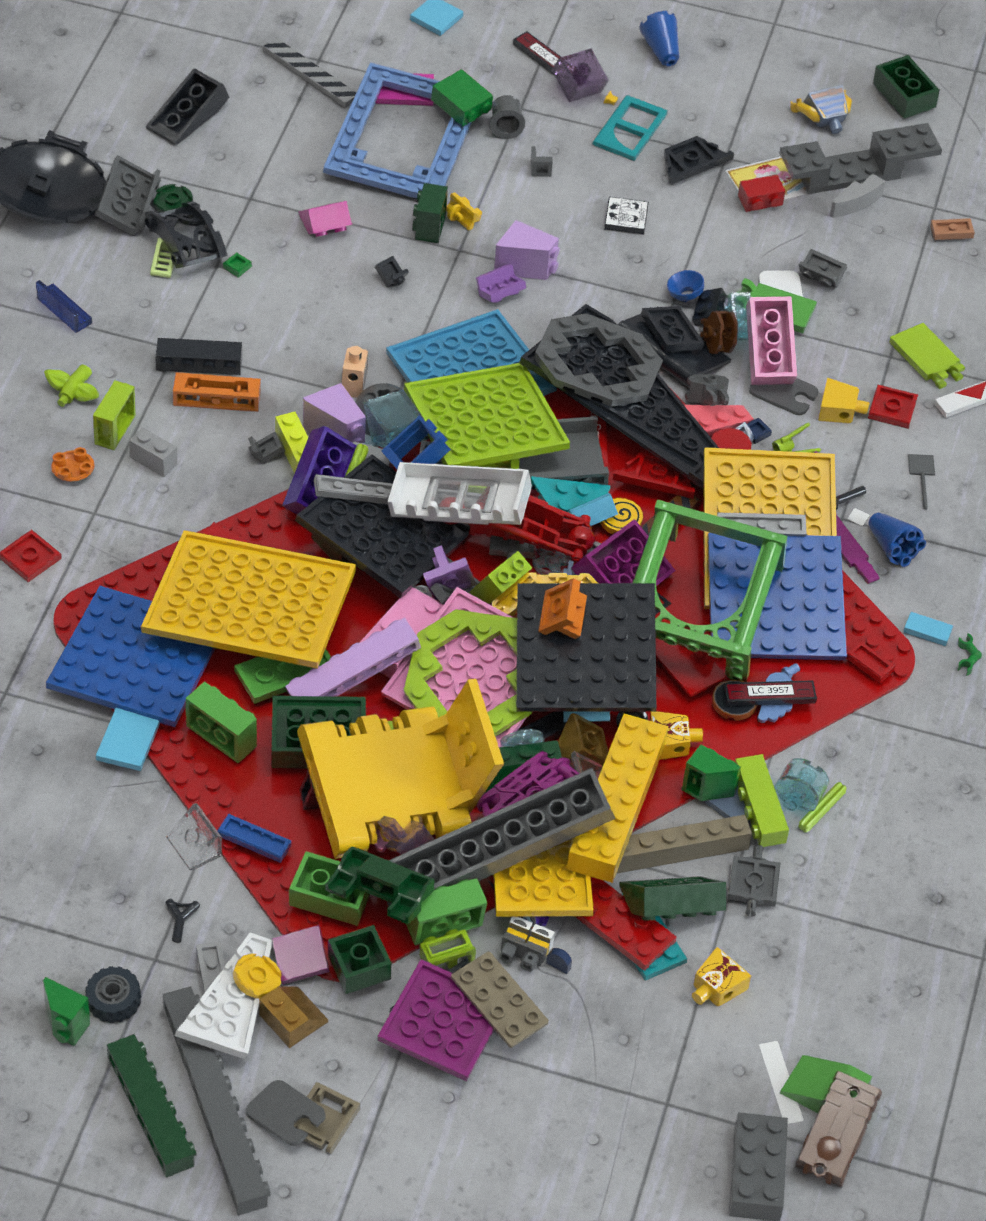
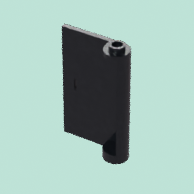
M641 314L618 323L621 327L642 334L663 360L661 368L689 389L690 384L687 383V378L696 374H705L730 363L732 360L722 352H718V354L709 353L706 341L704 340L702 350L665 352Z

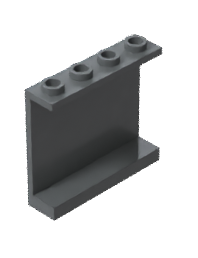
M597 416L557 419L570 441V449L520 458L519 469L529 470L530 478L533 476L608 485L609 471L608 467H604L597 434Z

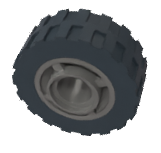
M109 966V968H102L99 972H95L87 982L88 985L85 989L86 997H88L89 1010L95 1018H99L103 1022L108 1021L109 1023L122 1022L137 1012V1008L141 1004V990L137 977L130 970L123 969L120 966Z

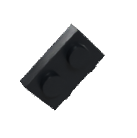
M722 287L705 290L699 295L692 318L695 326L702 325L701 319H708L712 311H728L731 300Z

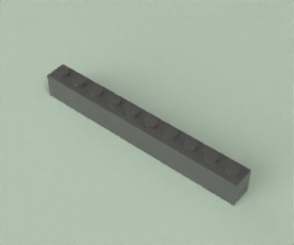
M191 986L163 994V1008L173 1036L200 1001L199 995H194ZM174 1036L238 1216L266 1208L267 1197L271 1196L270 1188L267 1181H262V1166L259 1159H254L253 1153H255L253 1141L251 1138L247 1139L245 1134L247 1132L246 1122L243 1117L239 1118L237 1113L239 1111L238 1100L236 1096L232 1097L229 1091L232 1090L229 1076H224L222 1072L224 1063L221 1055H216L215 1050Z

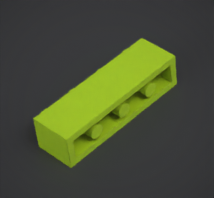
M763 754L737 758L735 763L741 766L738 779V796L740 801H744V813L746 819L751 822L753 839H757L759 847L760 845L767 847L786 843L789 828Z

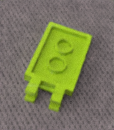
M920 323L890 337L889 343L926 381L932 379L939 389L947 386V383L944 381L949 376L947 372L951 374L956 382L963 379V375L960 372L965 370V366L960 363L961 360L924 323Z

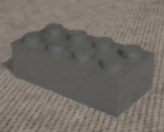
M738 1112L734 1127L729 1216L767 1221L781 1220L784 1208L788 1118Z

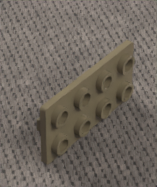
M490 951L451 975L454 983L510 1048H513L548 1025L549 1020Z

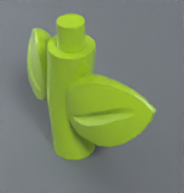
M80 365L71 375L61 370L46 369L44 371L48 383L55 390L60 391L57 403L61 407H64L66 403L70 404L74 398L77 401L86 402L99 397L98 390L93 385L85 383L92 375V370L86 365Z

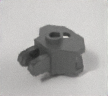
M696 374L687 378V383L690 384V391L685 394V399L688 401L709 406L728 405L729 394L727 390L729 379L725 376Z

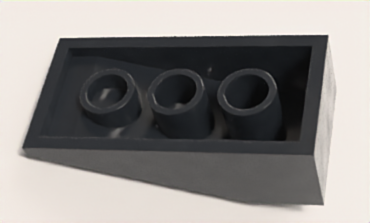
M193 68L148 122L146 128L177 145L215 115L230 98L224 84Z

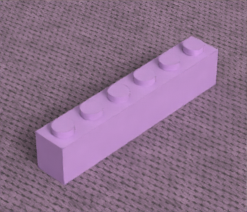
M406 618L395 620L384 630L372 633L368 639L361 643L353 644L344 653L332 656L328 662L318 666V669L312 668L304 676L292 679L285 687L289 696L337 697L421 648V645Z

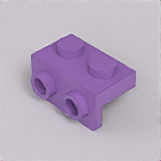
M511 264L476 277L479 296L492 303L499 302L506 296L516 295L519 291L526 289L525 280L514 275L513 265Z

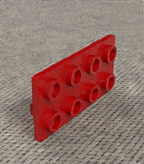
M690 617L683 620V622L696 625ZM669 620L663 621V622H666L667 624H670V621H669ZM656 638V659L689 697H693L726 680V674L714 662V657H711L708 653L702 651L693 652L685 646L678 644L669 645L664 640Z

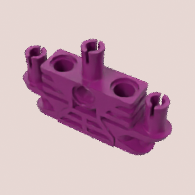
M542 751L486 792L479 799L477 808L480 812H483L484 817L580 773L569 765L570 759L564 757L551 759L547 757V752Z

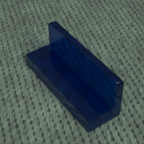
M41 280L36 281L37 299L75 333L92 324V317L55 284L52 283L46 286Z

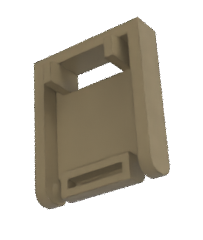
M316 1082L307 1097L324 1109L326 1118L318 1127L312 1125L311 1121L307 1118L296 1121L294 1127L302 1129L307 1133L308 1137L303 1141L321 1150L328 1144L326 1152L332 1154L358 1114L360 1103ZM324 1098H327L342 1105V1113L321 1102Z

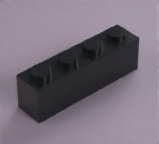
M158 338L156 371L241 375L242 342Z

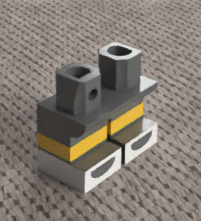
M512 917L506 933L502 936L500 960L509 963L516 956L522 959L520 962L522 969L532 972L537 965L541 967L553 947L555 932L537 924L532 928V922L520 917Z

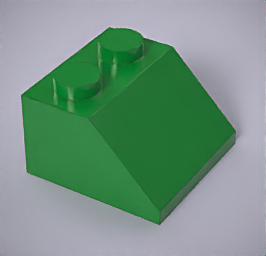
M45 977L43 980L45 1006L53 1036L61 1043L75 1046L90 1025L88 997Z

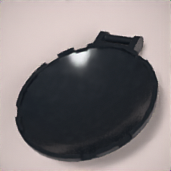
M49 130L45 139H39L38 142H28L27 139L12 142L9 147L0 148V204L19 216L38 222L61 224L79 221L96 212L106 184L103 176L104 171L97 162H92L87 158L85 152L88 142L83 140L79 142L57 135L55 131ZM34 169L53 177L45 197L26 189Z

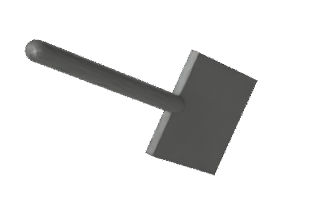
M908 454L909 475H921L923 507L927 510L925 475L935 476L934 456Z

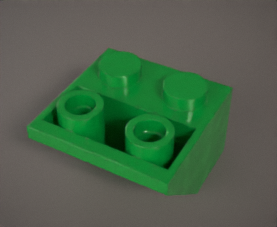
M701 744L686 762L682 790L700 801L734 797L741 766Z

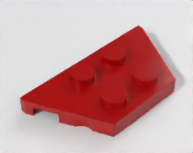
M641 451L634 459L626 462L622 470H615L613 473V480L694 499L695 488H692L691 481L650 452Z

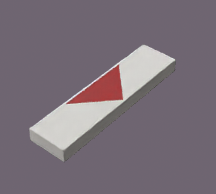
M986 381L937 398L934 405L947 418L985 404Z

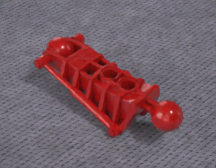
M487 487L476 502V504L480 505L481 510L485 509L491 487ZM529 495L521 525L471 523L469 533L470 535H474V533L486 534V537H491V535L503 537V540H518L520 544L525 542L536 546L538 549L543 548L553 553L560 552L572 557L571 561L574 564L581 560L595 543L594 533L591 531L592 528L590 526V516L581 515L578 517ZM452 497L442 500L439 508H449L452 502L456 503L457 498ZM444 522L448 525L458 524L456 522ZM560 532L568 533L567 539L559 538Z

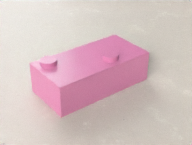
M750 297L746 305L751 385L793 384L797 377L792 298Z
M412 587L402 598L398 599L360 643L368 639L372 633L382 631L393 621L406 618L417 636L418 632L430 625L444 604ZM405 658L385 668L380 673L391 678Z

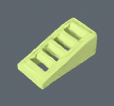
M158 238L150 275L171 278L174 264L171 261V253L161 252L162 250L169 251L162 238ZM160 256L170 257V259L160 258ZM158 262L169 263V265L158 264ZM156 268H162V269H168V270H167V271H161V270H156Z

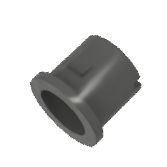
M511 95L500 96L492 104L490 128L497 137L511 139L520 135L525 128V118L521 111L520 101L517 98L514 99Z

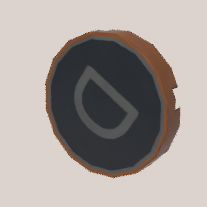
M724 681L716 686L713 692L712 705L715 711L726 719L729 717L740 721L749 718L754 714L757 705L726 706L723 690L724 683L743 681Z

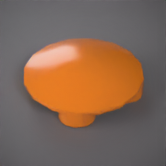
M82 447L63 453H55L51 464L52 472L57 478L70 482L87 478L95 467L93 458Z

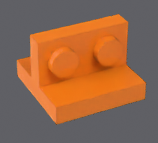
M572 578L545 591L538 632L547 635L558 630L574 639L581 636L587 595L579 592L580 581Z

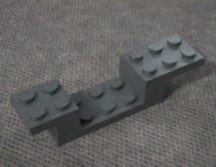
M924 123L875 131L872 134L869 150L825 157L818 141L780 147L779 154L792 180L801 179L807 193L813 194L847 188L854 181L862 184L872 174L885 181L901 179L904 161L941 155L942 148L929 124Z

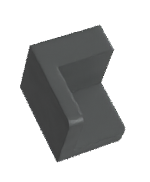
M531 146L530 162L532 177H551L552 157H537L536 146Z

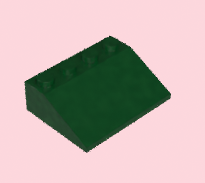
M273 696L272 768H308L297 733L300 725L333 721L335 726L343 725L347 736H350V723H355L360 716H366V697Z

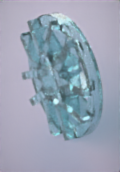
M521 730L504 736L500 740L501 747H514L516 745L544 742L543 733L538 730Z

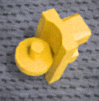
M455 192L450 194V202L447 205V217L451 221L457 220L467 230L473 229L475 222L480 221L482 211L479 208L470 206L469 200L466 197H460Z

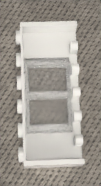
M400 462L388 498V506L391 517L421 518L424 521L472 524L501 523L521 525L532 484L529 470Z

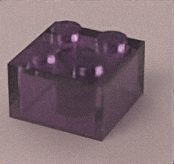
M592 48L559 58L552 69L569 102L601 93L609 81Z

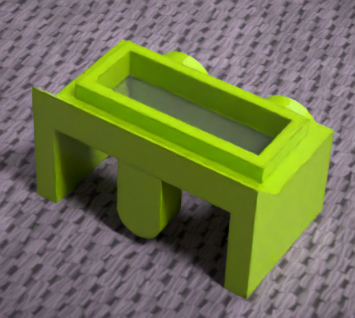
M452 929L445 936L426 938L420 943L419 956L422 960L435 966L446 963L448 969H451L458 964V958L467 956L470 962L475 960L476 948L473 947L465 929L461 931Z

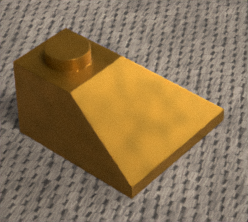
M575 713L570 714L558 741L562 757L570 759L569 765L576 771L603 768L608 755L603 728Z

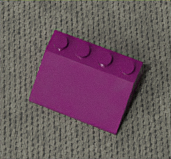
M634 519L585 555L571 569L576 575L589 573L597 583H633L648 535ZM664 556L657 574L656 586L676 571Z

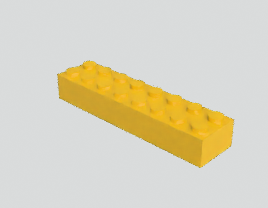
M623 714L598 778L616 819L574 838L569 851L567 870L613 883L664 750L668 726Z

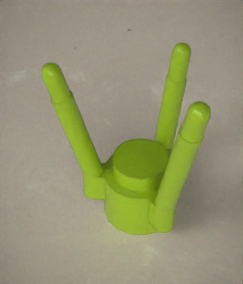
M807 422L790 434L773 441V450L792 452L794 442L791 438L809 427L810 423ZM821 448L806 449L793 452L814 453L815 451L820 452Z

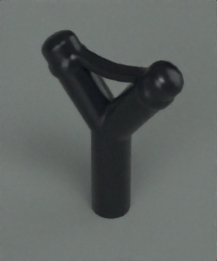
M170 898L165 904L175 919L172 941L180 943L182 941L185 920L198 910L200 904L197 901L182 904L174 902ZM178 907L186 908L181 912Z

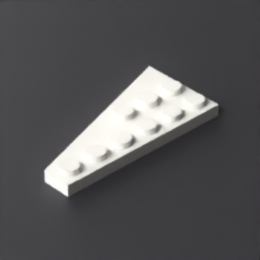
M249 933L174 1036L246 1059L260 998L248 996L237 987L233 979V970L237 961L244 955L253 953L256 956L262 957L264 955L269 957L272 940Z

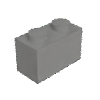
M142 427L129 440L130 458L159 475L165 477L177 465V447Z

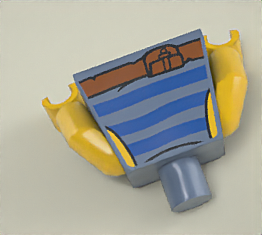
M840 85L809 92L803 102L801 98L796 99V103L791 101L790 110L794 113L801 112L805 114L818 127L829 126L831 133L836 134L843 130L841 122L850 113L852 99L846 94L843 86Z

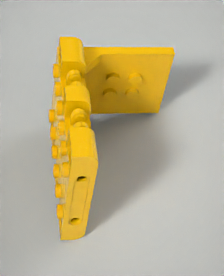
M477 679L466 681L445 715L438 717L437 711L433 706L403 710L398 717H393L394 730L390 729L387 719H379L376 714L360 716L355 723H350V736H347L343 725L335 726L333 721L300 725L297 730L335 859L342 858L343 854L351 846L367 852L369 844L377 843L376 830L380 831L384 842L391 841L393 850L410 847L414 837L421 836L420 823L424 824L427 834H435L436 839L471 823L469 814L504 765Z

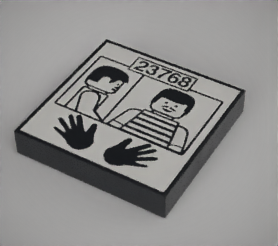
M609 197L604 229L644 234L649 202Z

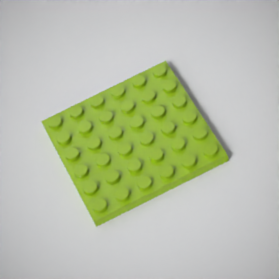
M520 363L404 383V391L417 416L420 415L425 421L430 419L438 428L435 432L440 431L448 439L445 443L451 450L441 458L444 465L474 467L570 449L568 437L529 370ZM428 433L427 435L429 436L431 442H433L434 439H433L432 436Z

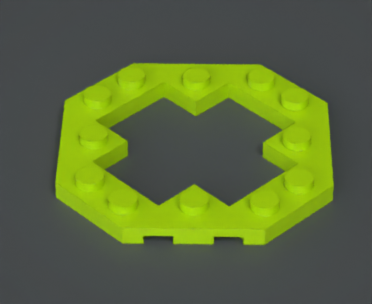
M455 609L418 632L417 637L421 648L412 653L404 687V694L414 708L433 706L437 711L438 717L447 713L445 707L425 682L443 671L442 665L432 652L469 630L481 646L501 635L517 656V618ZM516 669L506 675V680L517 693ZM517 694L487 712L495 737L532 714V712H517Z

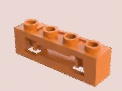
M176 372L173 387V406L258 412L261 379ZM187 395H192L193 399H196L197 395L200 396L199 401L186 400ZM233 398H237V402H240L241 399H248V404H236Z

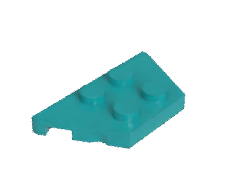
M533 476L530 478L532 487L534 486L539 493L538 499L546 501L549 505L570 513L569 510L601 497L610 490V485Z

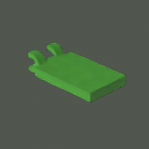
M743 279L742 289L737 291L734 299L736 301L733 308L745 310V315H747L746 305L750 297H791L794 331L804 333L816 308L817 301L762 283L755 286L751 280Z

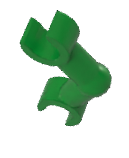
M967 633L966 637L968 642H964L960 637L958 638V646L970 653L967 659H962L958 664V671L962 667H968L966 676L972 673L973 665L982 657V653L973 644V637L969 633Z

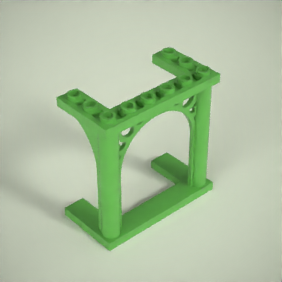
M657 499L654 522L633 583H655V609L660 611V615L655 618L656 638L664 640L669 645L678 644L685 646L693 652L702 651L714 658H726V676L730 680L747 682L750 671L751 644L775 570L780 572L783 570L788 536ZM678 524L761 547L741 606L734 614L721 622L710 625H694L683 622L671 615L664 608L658 597L656 589L657 574L668 541H676ZM663 619H667L670 621V624L661 621ZM731 622H738L735 625V628H738L737 631L730 625ZM720 628H725L729 631L731 638L728 641L719 638L717 631ZM704 632H712L713 636H710L708 634L706 635L704 634Z

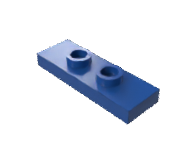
M231 814L227 815L217 830V836L280 863L292 846L291 840Z

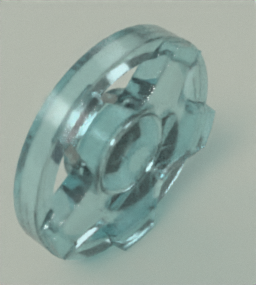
M536 548L532 557V565L541 575L563 573L564 569L561 570V566H567L566 569H568L569 561H571L572 557L560 552L553 553L543 548Z

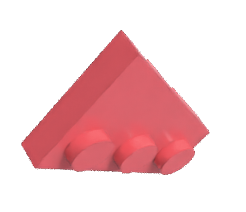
M684 405L709 436H712L718 430L725 428L735 429L744 422L747 424L754 420L743 405Z

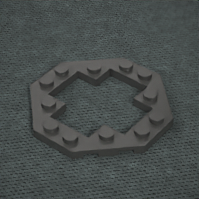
M589 314L551 319L534 356L535 361L554 386L562 389L563 387L572 388L575 390V394L589 399L592 396L603 401L602 404L610 407L646 401L663 361L642 334ZM595 333L604 346L623 344L639 364L627 367L626 375L630 378L631 382L602 387L593 373L574 376L558 355L570 352L571 344L566 338Z

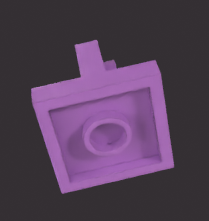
M442 545L433 548L436 557L432 559L436 569L423 573L429 589L435 583L452 589L458 587L462 590L476 585L466 558L449 563ZM430 589L433 598H434L435 600H438V598L435 596V594H434V593L432 592V590Z

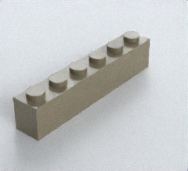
M740 815L634 834L630 836L617 873L749 850L752 832L746 816Z

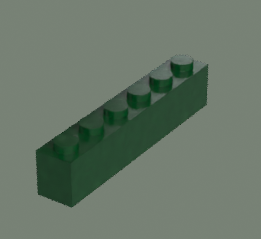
M135 1034L107 1044V1057L167 1178L194 1167V1156L197 1153L192 1141L188 1142L185 1137L187 1133L183 1122H178L175 1117L177 1113L173 1102H168L165 1097L167 1095L166 1088L163 1082H158L155 1076L157 1071L152 1061L148 1062L146 1058L147 1050L142 1041L138 1042Z

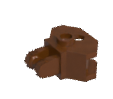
M712 311L708 319H701V324L704 327L703 331L700 332V337H703V340L706 341L709 353H732L737 345L738 322L735 313L732 311Z

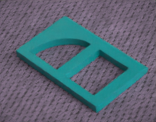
M626 95L593 140L592 145L635 161L667 116L668 110ZM630 107L657 116L648 129L622 119ZM619 128L642 138L635 148L631 150L618 141L614 134V129Z

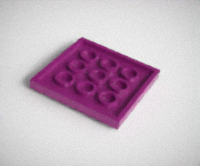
M420 959L379 1032L377 1041L467 1082L494 1029L451 979L453 973Z

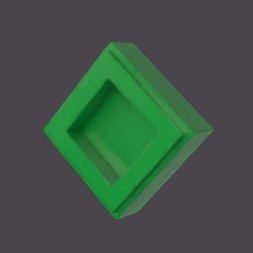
M237 252L223 262V268L238 278L252 267V262Z

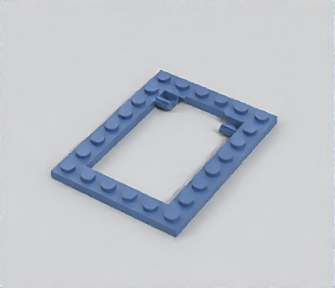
M370 62L323 167V173L417 198L418 190L422 191L424 183L446 186L472 122L461 126L451 117L431 167L427 168L417 165L412 176L363 163L368 151L357 149L356 145L382 86L431 99L432 86L439 82Z

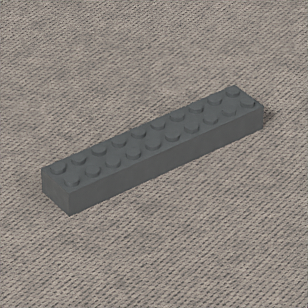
M591 768L389 861L433 878L435 890L440 886L448 887L455 885L464 879L472 880L477 878L480 881L616 818L595 772Z

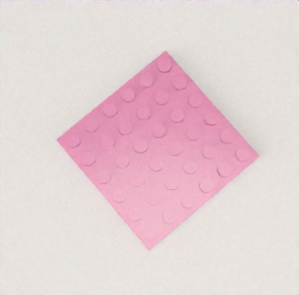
M456 587L430 625L455 609L505 617L511 616ZM468 630L432 652L442 665L443 671L425 682L447 711L469 679H477L487 712L517 694L506 680V675L517 669V656L501 635L481 646ZM412 653L404 659L381 691L382 696L407 710L415 709L404 694ZM526 718L496 736L499 747H506Z

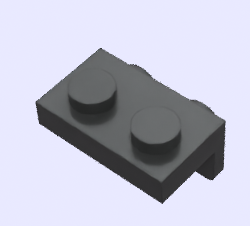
M810 249L804 262L800 261L799 269L804 277L808 279L815 278L826 287L833 286L836 288L847 269V264Z

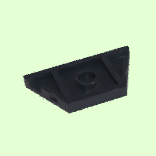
M699 136L664 149L669 183L672 185L733 160L734 153L730 150L727 153L718 149L719 145L707 142Z

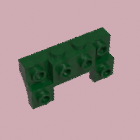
M351 846L343 854L334 874L325 883V891L346 899L355 889H359L391 902L392 904L387 909V916L409 924L421 912V903L434 891V879Z

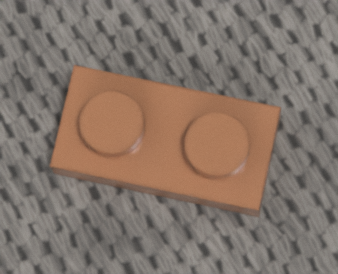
M971 218L931 220L930 227L934 240L974 238L975 232Z

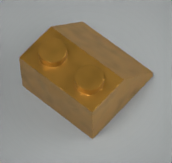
M278 986L259 999V1015L289 1048L328 1023V1018L298 986Z

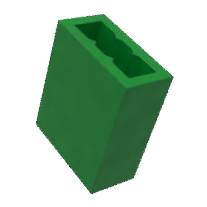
M460 69L432 86L431 100L461 126L475 121L476 118L490 112L493 95L464 70Z

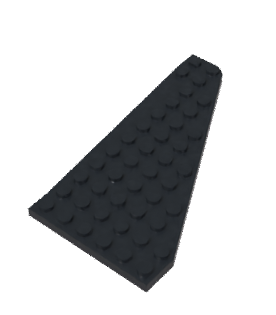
M587 304L571 315L589 314L616 324L613 319ZM595 333L566 338L571 344L570 352L558 355L574 376L593 373L602 387L631 382L630 378L626 375L627 367L639 364L623 344L604 346ZM538 342L521 356L519 363L552 384L534 359L535 352L540 344ZM659 374L656 376L646 401L612 407L602 404L603 401L592 396L589 399L575 394V390L572 388L563 387L562 389L557 387L692 481L695 486L704 490V448L719 447Z

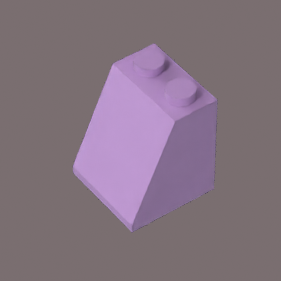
M515 220L496 244L494 270L511 264L513 265L514 275L517 277L547 280L552 273L556 272L559 265L557 262L560 252L558 247L559 238Z
M341 383L303 397V428L311 432V430L326 426L352 443L355 441L365 444L366 417Z

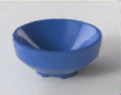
M683 270L669 278L667 288L673 298L687 302L696 299L703 292L705 282L699 272ZM685 291H692V292H693V293H690V294H682V293L685 292Z

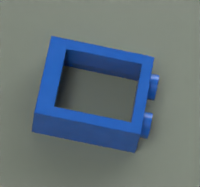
M419 415L382 450V453L398 469L399 463L403 462L401 459L428 433L434 441L410 463L436 464L451 449L445 443L448 439L440 431L435 432L438 428L430 419L425 421Z

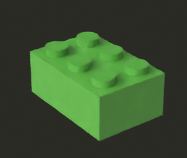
M203 682L185 698L186 726L231 759L239 763L257 747V718L250 711H245L238 706L233 699H228L221 694L216 687Z
M306 851L289 888V905L358 926L371 894L355 889L345 899L325 891V883L334 874L340 861Z
M464 879L455 885L448 887L440 886L421 903V912L409 924H406L414 945L422 943L431 936L436 938L445 936L452 929H457L458 931L470 930L483 925L487 900L478 879Z

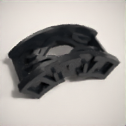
M188 201L181 203V208L160 213L154 211L145 212L146 226L150 232L156 233L165 242L171 253V261L176 269L228 256L220 232H215L212 226L214 220L206 210L202 211L200 209V204ZM180 222L185 225L195 226L193 239L175 231L176 224ZM192 248L195 249L196 259L186 261L183 250L188 252L189 258ZM200 251L211 253V255L200 258Z

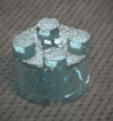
M795 758L789 761L774 786L777 795L784 802V807L790 811H795L796 809L814 811L829 784L826 772L819 766L817 768L811 766V761L807 759Z

